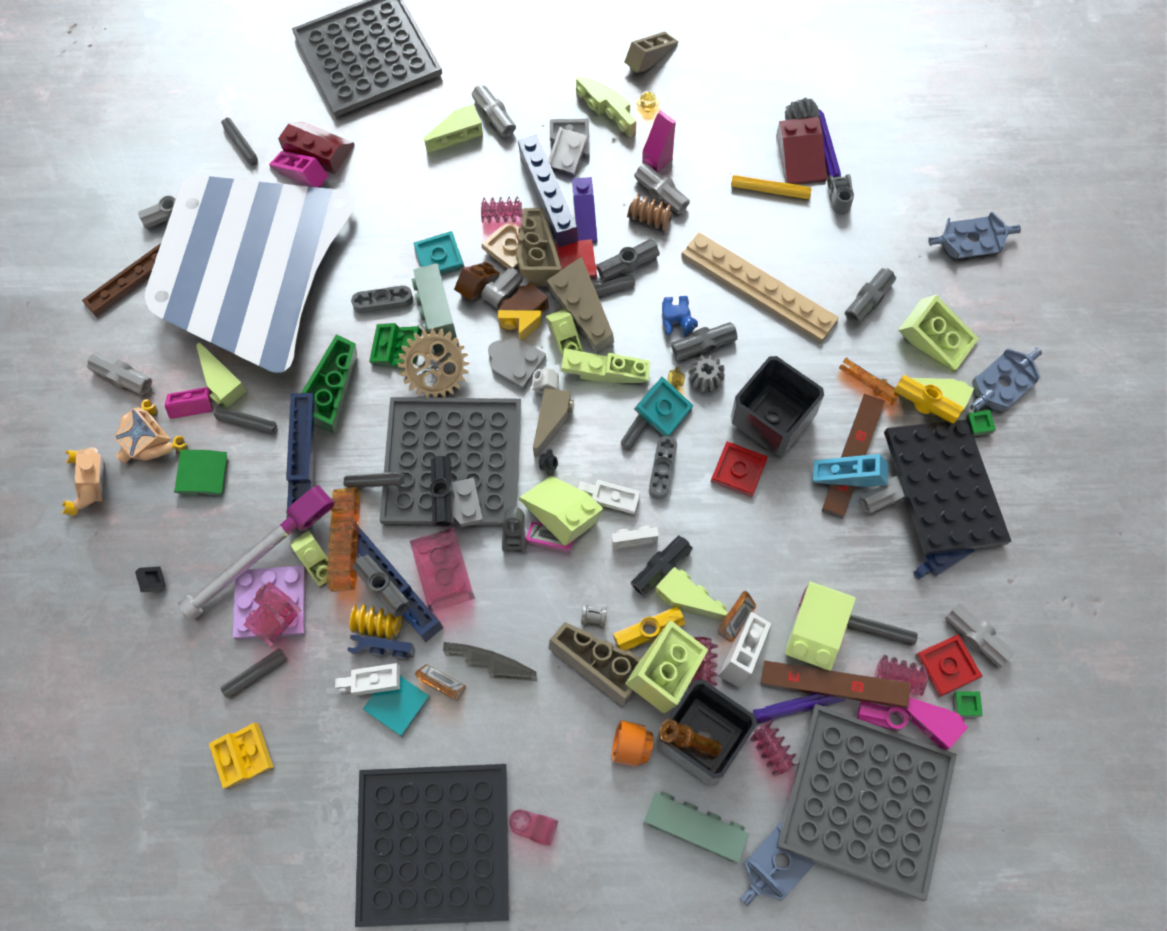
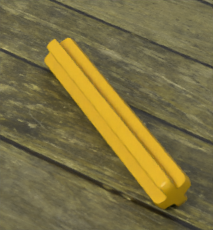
M733 175L731 180L732 187L809 199L812 188L807 186Z

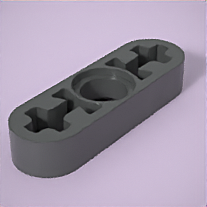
M404 285L356 292L351 298L352 306L358 313L409 306L413 302L411 289ZM401 294H405V299H401ZM385 295L388 297L385 303L377 302L379 296ZM363 299V305H359L360 300Z
M670 436L660 438L657 443L649 484V493L655 499L665 498L670 489L677 451V442ZM666 443L670 444L667 457L663 456ZM659 463H666L670 469L667 472H660L657 469V465ZM659 478L663 479L662 488L664 489H661V492H657L655 488L658 486Z

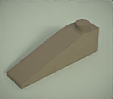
M524 208L516 259L520 273L536 287H548L547 280L562 269L544 208Z

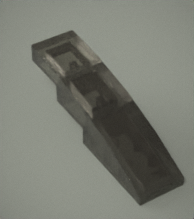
M444 642L443 644L445 656L466 658L467 667L489 669L488 674L490 678L537 681L538 679L536 671L494 651L466 644Z

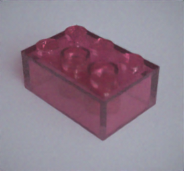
M455 528L410 540L426 603L431 612L475 599Z

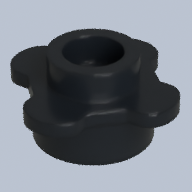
M548 449L546 454L543 453L539 457V468L541 471H547L548 476H552L554 469L558 466V459L553 455V451Z

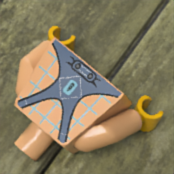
M143 400L141 408H133L130 412L123 415L119 430L115 435V439L122 446L116 457L123 463H127L131 458L143 461L151 460L172 453L173 449L180 452V450H187L188 445L187 443L178 445V443L184 441L182 436H176L173 439V443L169 442L171 438L152 417L157 413L158 409L156 405H152L150 400Z
M90 447L78 451L66 450L65 454H69V457L65 463L76 464L75 487L78 498L74 502L67 500L63 502L62 506H65V509L62 511L63 514L75 516L78 510L94 502H103L105 462L96 448Z

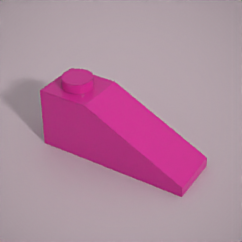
M662 110L658 111L642 150V163L648 164L657 173L673 159L676 121Z
M280 151L268 164L272 169L301 186L320 188L329 177L314 157Z
M909 697L908 709L903 708L908 714V721L937 747L944 750L950 749L968 728L964 723V719L958 713Z

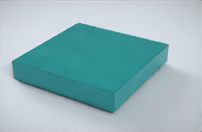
M453 231L413 242L421 267L438 263L440 275L465 267Z
M660 377L635 406L634 410L662 436H669L694 405L664 377Z
M400 676V689L374 693L363 707V710L402 737L430 696Z

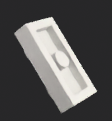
M642 526L638 530L633 531L628 529L617 530L612 534L613 549L658 543L657 527Z

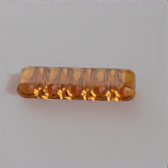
M357 487L333 489L332 500L335 505L331 509L327 586L330 592L355 590L357 573L352 566L355 560H357L360 494Z

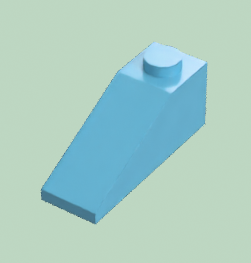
M881 454L814 460L813 482L860 487L888 485V463Z

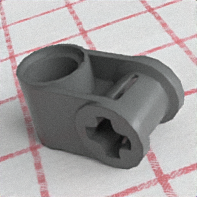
M845 174L843 177L828 176L827 188L833 210L838 214L848 213L854 199L851 175Z
M510 507L506 510L503 520L502 551L506 552L507 549H515L526 552L524 512L518 507ZM512 519H513V520H516V521H518V522H517V523H512V522H510L509 520H512Z

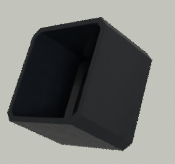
M770 356L735 396L730 416L731 423L776 456L784 455L817 415L824 397L823 387L778 356ZM775 412L779 415V419L771 420L767 414Z
M695 680L660 729L657 737L658 749L709 786L716 785L720 782L757 726L756 716L705 680ZM700 731H707L711 736L710 742L707 744L700 743L697 739V734Z

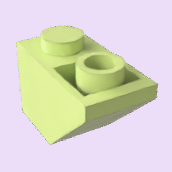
M566 309L545 316L561 357L564 348L583 352L572 315Z
M309 530L290 542L294 552L319 587L338 575V572Z

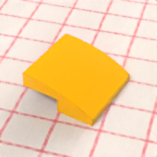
M252 723L235 733H227L208 743L223 789L245 782L274 768L259 723Z

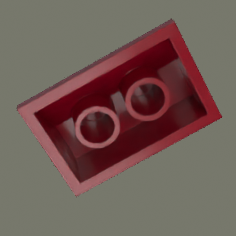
M304 121L288 123L278 137L283 151L314 157L325 171L334 175L355 145L350 140Z

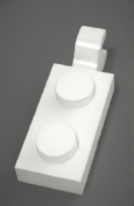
M597 480L596 485L580 481L578 489L588 493L599 505L630 514H635L641 492Z
M394 663L351 670V677L335 679V689H340V693L351 692L354 696L400 689V666Z

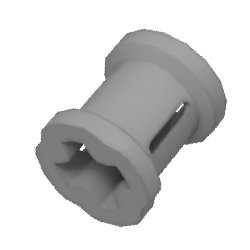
M583 604L581 625L592 623L605 627L607 606L597 608L588 607L587 604Z

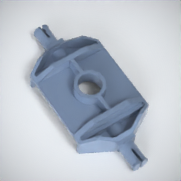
M990 212L988 217L950 222L951 219L948 218L942 235L929 237L928 243L929 246L941 244L942 247H945L948 254L956 259L1001 253L1008 235L1019 234L1021 227L1019 224L1013 226L1005 225L994 212ZM968 236L975 237L977 242H972L968 239Z
M1035 347L1029 354H1024L1007 348L998 359L973 379V391L978 398L970 405V409L974 408L973 412H978L981 407L987 405L996 411H1006L1041 378L1034 360L1042 354V351H1038L1039 348ZM999 379H1005L1009 386H1001Z
M783 822L778 824L772 833L743 863L750 888L740 900L744 902L747 899L744 903L747 907L757 895L782 901L816 863L776 848ZM784 853L788 856L789 864L786 868H780L776 864L775 858L777 854Z

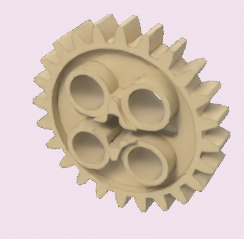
M431 328L430 334H427L422 329L423 336L421 337L414 333L416 340L413 341L408 338L407 342L410 346H402L406 353L399 354V358L404 361L398 363V367L405 368L399 372L400 376H407L403 383L411 382L409 390L417 388L416 394L419 396L423 391L425 398H428L430 393L433 394L434 398H437L438 393H441L442 397L445 398V391L447 390L454 394L452 387L455 386L460 389L458 381H466L462 373H469L468 369L464 368V366L469 365L470 362L463 359L468 356V353L461 352L465 347L464 344L457 345L458 337L451 340V332L444 336L443 329H440L438 334H435L434 328ZM435 344H441L443 350L441 353L435 354L431 351L432 347ZM447 353H451L449 357L443 358ZM415 356H423L425 358L424 363L421 365L414 364L413 359ZM431 360L437 362L438 366L436 368L430 366ZM448 362L455 364L454 369L450 372L443 370L444 365ZM425 369L420 375L417 374L419 370ZM428 374L436 376V380L433 383H427L424 380Z

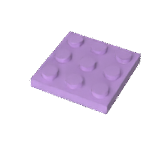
M305 566L247 569L235 579L233 638L235 640L305 635Z

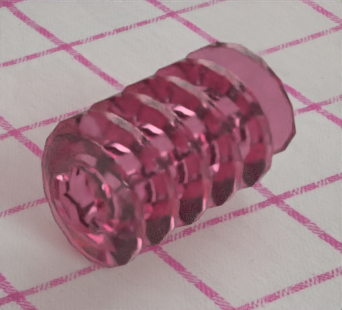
M502 196L499 197L498 202L495 201L494 197H491L490 203L487 202L486 197H483L481 202L482 223L485 217L488 223L492 222L493 217L496 223L500 222L501 217L505 223L508 222L509 217H511L512 222H516L517 216H519L520 221L522 220L523 205L518 196L515 197L514 202H512L510 196L507 197L506 202L503 201Z
M693 637L706 647L708 651L690 683L692 684L695 680L703 679L715 687L717 683L711 681V678L717 677L718 673L712 672L711 668L718 667V664L711 662V659L718 658V654L711 652V650L717 649L718 645L712 643V639L708 637Z
M883 654L877 663L874 677L911 683L910 693L913 694L915 689L919 688V695L923 696L927 686L928 673L925 665H920L917 669L916 663L911 662L908 666L907 661L904 659L898 664L896 657H892L888 662V656Z
M772 719L754 730L750 740L751 742L759 741L755 747L756 750H764L761 758H770L766 766L768 768L775 767L771 774L778 776L791 770L799 762H792L796 756L795 753H786L791 747L789 744L781 745L785 737L775 736L780 729L770 728L774 722Z

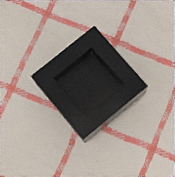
M160 566L141 567L135 571L140 592L163 591L166 588Z

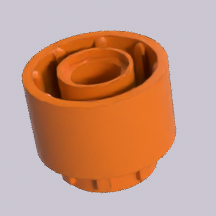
M620 720L614 735L611 761L632 767L648 763L653 748V733L647 731L645 725Z

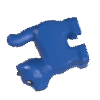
M673 296L664 297L662 302V322L666 330L665 334L667 336L671 335L673 331L671 325L680 323L683 336L686 337L688 333L693 332L698 327V321L691 316L688 307V296H679L678 305L672 304Z

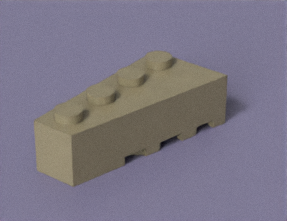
M582 257L547 280L549 291L561 307L572 315L574 324L597 354L615 342L613 331Z
M566 622L550 638L549 650L620 706L624 707L635 693L634 690L626 685V682L641 660L636 654L617 648L606 640L602 641L595 638L593 634Z

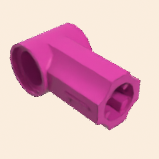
M860 701L857 719L897 733L907 725L908 714L903 708H891ZM892 714L897 715L901 720V725L892 724L889 716Z

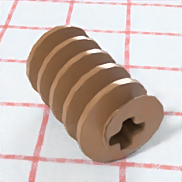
M638 193L630 203L627 218L632 215V219L637 220L640 217L641 223H645L647 220L649 226L655 223L657 229L662 226L663 231H666L670 225L673 213L671 212L670 204L663 209V202L655 206L656 200L653 199L649 204L648 197L645 196L641 201L640 194Z

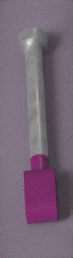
M320 485L311 488L287 509L286 514L289 517L197 594L193 597L187 595L178 602L180 609L191 620H195L203 613L202 607L295 529L298 528L300 531H304L311 527L334 507V501Z

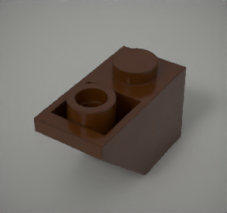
M487 262L463 267L454 290L469 300L480 298L485 286L490 282H494L499 277L500 272Z
M530 281L526 286H521L513 297L503 301L499 309L541 311L542 314L549 308L548 297Z

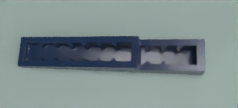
M291 393L286 471V480L288 481L287 509L313 488V393ZM313 525L306 530H313Z
M358 525L340 538L341 542L356 560L360 556L368 554L410 602L411 605L403 616L425 643L444 628L437 617ZM381 583L379 587H383L385 583Z

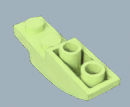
M582 76L576 77L575 91L580 98L583 97L591 110H595L599 116L606 112L607 116L613 119L619 129L629 137L636 134L637 121L630 115L631 104L623 96L598 81Z
M564 348L560 371L580 375V379L590 381L642 383L649 380L650 361L613 353L602 356Z

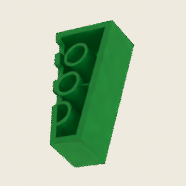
M337 334L301 392L314 394V424L333 434L336 432L357 357L356 343Z

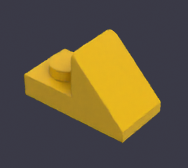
M498 310L499 328L506 330L519 328V339L524 341L542 325L541 311Z

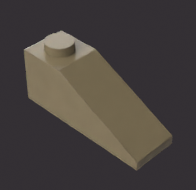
M666 31L632 41L624 63L637 73L648 70L677 46L679 41Z
M544 388L533 444L535 457H539L567 422L569 413H573L574 400H571V391Z

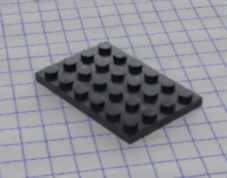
M968 419L956 420L953 424L947 421L891 427L884 431L924 556L1007 545L1011 542Z

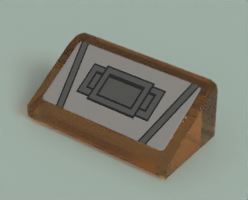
M746 590L737 599L717 631L720 636L729 642L734 641L748 615L756 608V603Z
M428 664L415 672V676L419 681L455 701H459L466 689L465 684Z

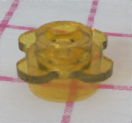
M646 91L636 100V104L642 106L645 112H651L653 107L660 104V100L656 98L653 92Z
M677 366L675 370L669 371L668 382L679 391L680 386L684 385L685 374L680 371V366Z

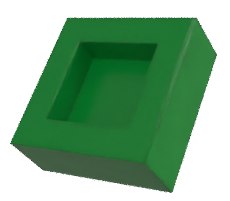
M990 410L967 414L966 418L968 419L973 436L993 434L996 431Z
M956 691L953 693L955 712L961 717L983 716L980 691Z

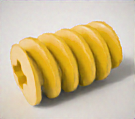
M355 604L350 615L349 628L352 633H356L359 630L361 635L368 632V635L371 637L377 634V637L382 639L386 635L388 640H393L400 631L402 616L394 618L390 612L385 616L384 608H381L378 614H375V606H372L369 612H366L365 604L362 605L360 610H357V604Z

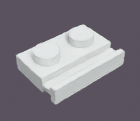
M560 127L548 159L551 168L575 176L588 139L587 135Z

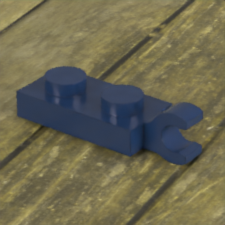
M974 549L923 556L922 559L925 563L917 567V570L913 573L918 579L923 578L930 572H933L937 577L970 556Z
M350 635L352 641H358L357 647H348L347 650L351 654H359L366 649L369 651V654L374 656H383V653L392 654L393 658L406 660V657H414L415 647L412 643Z

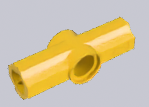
M902 375L894 389L895 393L912 401L915 408L921 413L930 414L932 412L952 424L956 422L964 408L944 397L942 391L937 386L931 384L924 386L906 375Z
M678 606L653 617H645L641 622L614 633L615 643L618 648L629 651L642 644L654 642L670 620L680 628L686 626L683 614ZM651 625L656 631L653 634H647L643 631V628Z

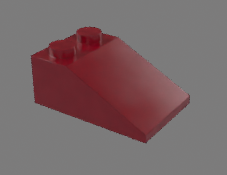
M819 117L779 121L776 139L785 182L795 185L826 182L824 142Z

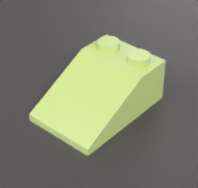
M937 295L921 299L898 330L913 346L953 371L957 370L979 339Z
M553 476L548 477L519 497V500L565 546L594 526L603 510L588 493Z
M809 581L786 644L785 655L831 671L856 597Z
M670 620L636 665L626 685L662 713H666L678 705L708 649Z

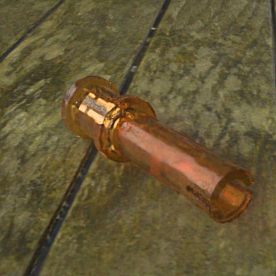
M847 357L843 360L844 364L840 365V370L872 389L876 397L881 396L890 402V406H894L901 395L894 392L895 387L890 385L887 379L882 378L880 380Z
M667 719L660 727V738L668 743L674 742L678 747L685 748L689 746L711 756H718L722 750L719 741L693 732L690 726L679 725L675 720Z

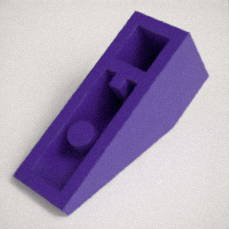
M592 177L572 178V195L578 241L592 239V243H598Z

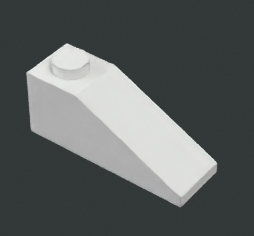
M750 612L718 675L719 677L738 688L741 687L753 672L771 626L770 622Z

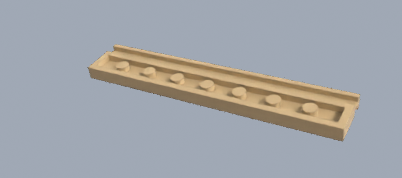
M700 232L695 235L687 245V248L681 253L682 258L819 343L823 342V339L838 322L839 317Z

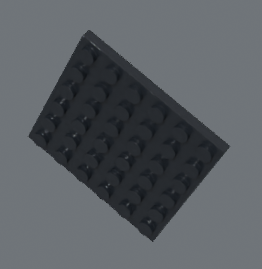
M507 764L359 770L355 927L510 921Z

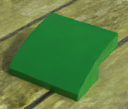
M396 323L377 324L369 362L380 366L401 368L398 367V363L404 360L399 358V354L406 353L402 346H410L407 342L408 338L413 341L416 340L414 333L421 337V328L419 326L399 327ZM417 356L413 359L414 364H416Z
M195 449L180 450L174 493L197 496L198 493L221 496L227 452Z

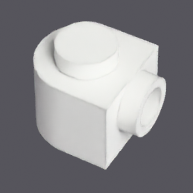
M537 369L533 373L532 390L540 394L544 393V388L558 390L559 374L554 369Z

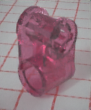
M521 809L515 810L511 814L509 825L513 833L534 842L551 846L558 820ZM520 816H523L524 822L527 825H522L519 829L514 820H519Z

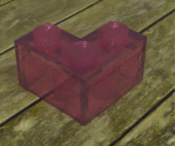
M269 581L256 592V597L253 600L259 607L249 613L243 625L271 647L302 610L288 595Z

